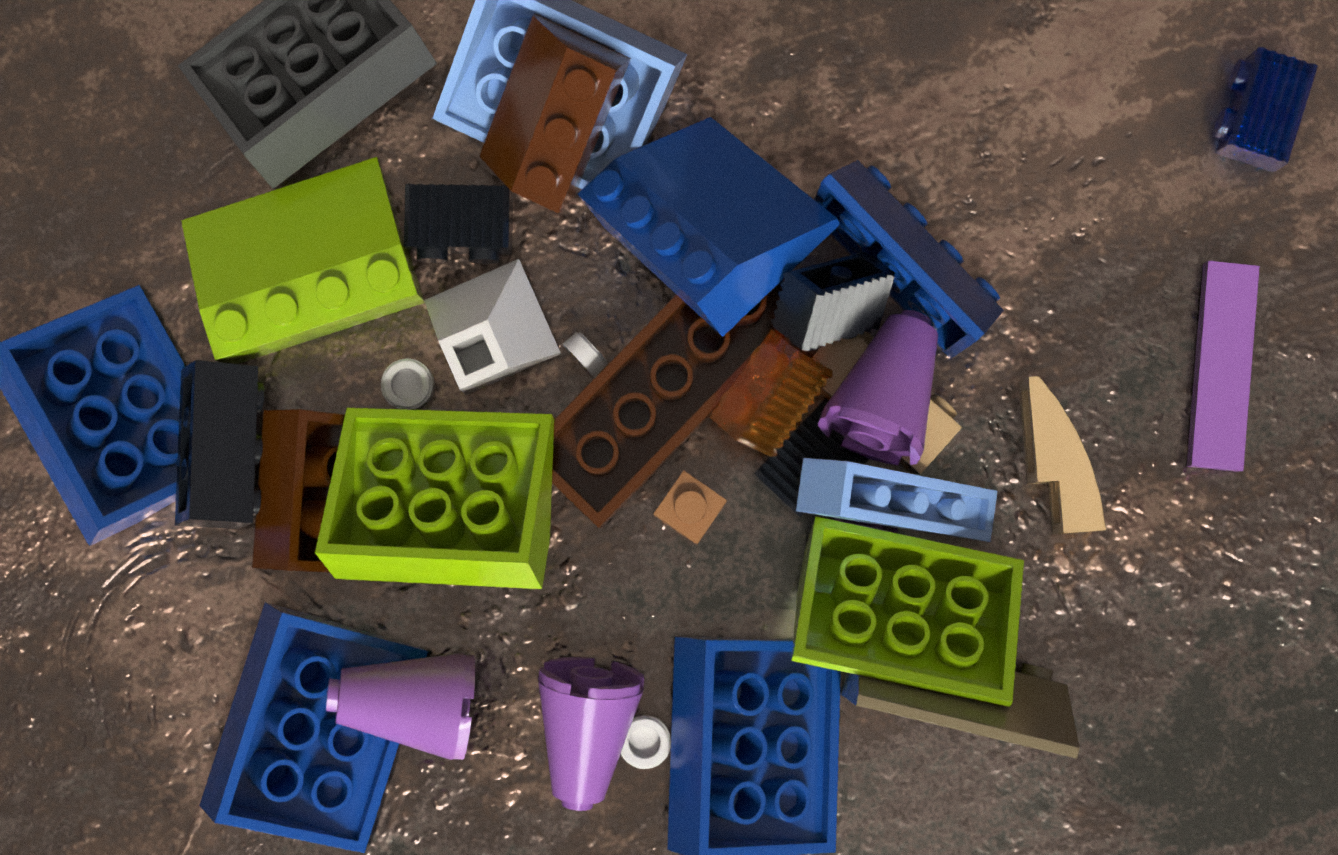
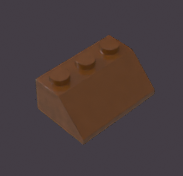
M535 13L528 26L479 157L510 191L559 213L576 194L631 58Z
M302 409L264 410L262 426L263 451L260 458L258 486L261 490V505L255 521L252 568L329 572L315 554L345 414Z

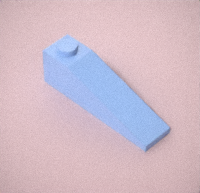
M803 458L796 511L991 542L998 491L849 461Z

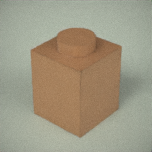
M683 470L653 515L697 545L727 500Z

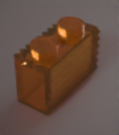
M771 329L759 347L753 351L750 360L729 390L723 394L710 418L735 440L770 457L777 456V448L783 447V440L790 438L789 431L796 430V422L802 421V414L808 412V405L814 404V396L820 395V388L827 386L826 379L833 378V372L811 353L795 347L790 343L789 339Z

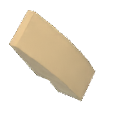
M1039 376L1023 379L1018 383L1027 484L1048 483L1052 533L1063 534L1106 530L1100 492L1091 462L1077 430L1060 402Z

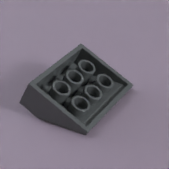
M263 0L180 63L178 67L243 155L274 189L435 66L437 62L412 24L391 0Z

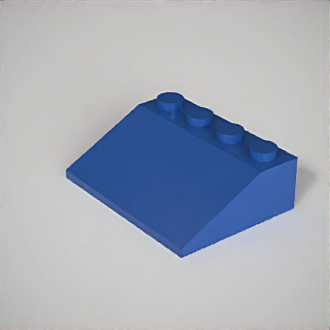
M712 117L616 157L577 194L613 237L722 337L784 279V273L792 271L840 225V222L834 215Z
M856 160L830 173L822 180L814 198L817 203L834 215L840 222V225L830 235L849 255L866 251L895 272L889 296L903 311H916L931 320V326L938 332L937 346L950 359L980 339L1004 311L997 303L1000 297L996 290L983 278L977 277L974 280L961 266L964 260L960 253L946 240L942 239L938 243L925 229L927 221L924 216L910 203L906 202L902 206L889 192L891 189L890 182L877 168L870 165L866 169L859 160Z
M140 285L0 342V389L89 546L137 524L176 501L181 370L186 366Z
M265 602L199 806L214 823L365 853L399 743L335 723L336 712L326 711L329 679H340L341 669L426 658L428 651L319 616Z
M675 637L667 850L682 855H800L836 853L841 671L791 661L793 639Z

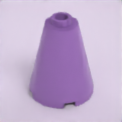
M904 310L901 314H893L886 319L822 410L818 426L827 437L830 436L832 429L844 436L842 447L872 460L899 465L902 456H910V465L918 463L925 446L938 343V332L931 326L932 322L927 316L916 311Z
M456 653L341 669L340 679H329L326 711L336 712L335 723L442 758L463 760L468 746L472 717H469L470 699H474L475 657L474 655Z
M563 657L544 662V669L542 667L539 669L538 684L553 796L561 800L562 806L567 809L576 811L590 810L593 808V804L602 802L607 793L644 691V675L637 669L622 663L612 661L611 671L603 668L594 667L595 658Z

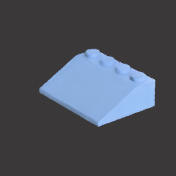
M475 0L432 119L483 143L485 142L532 16L536 13L631 58L578 188L583 189L616 157L648 143L671 95L687 57L686 53L572 0Z

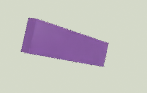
M1217 261L1203 263L1186 467L1240 472L1244 469L1260 266Z

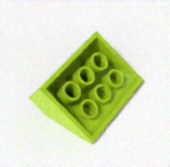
M378 157L181 220L199 312L215 361L240 364L425 303L410 254L404 248L403 232Z
M346 408L315 554L335 579L542 589L550 543L554 442L553 415Z
M815 516L802 562L791 661L1010 707L1013 702L1024 560Z

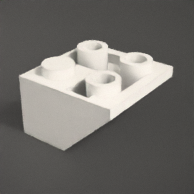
M519 259L424 300L439 344L459 389L465 395H469L561 354Z

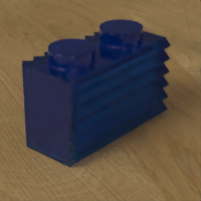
M1258 47L1245 60L1239 59L1232 70L1228 82V88L1235 90L1230 102V108L1224 107L1221 110L1214 126L1213 136L1219 138L1215 154L1271 172H1276L1287 165L1318 66L1314 63H1307L1305 60L1288 57L1286 54H1278L1276 51L1267 50L1265 47Z

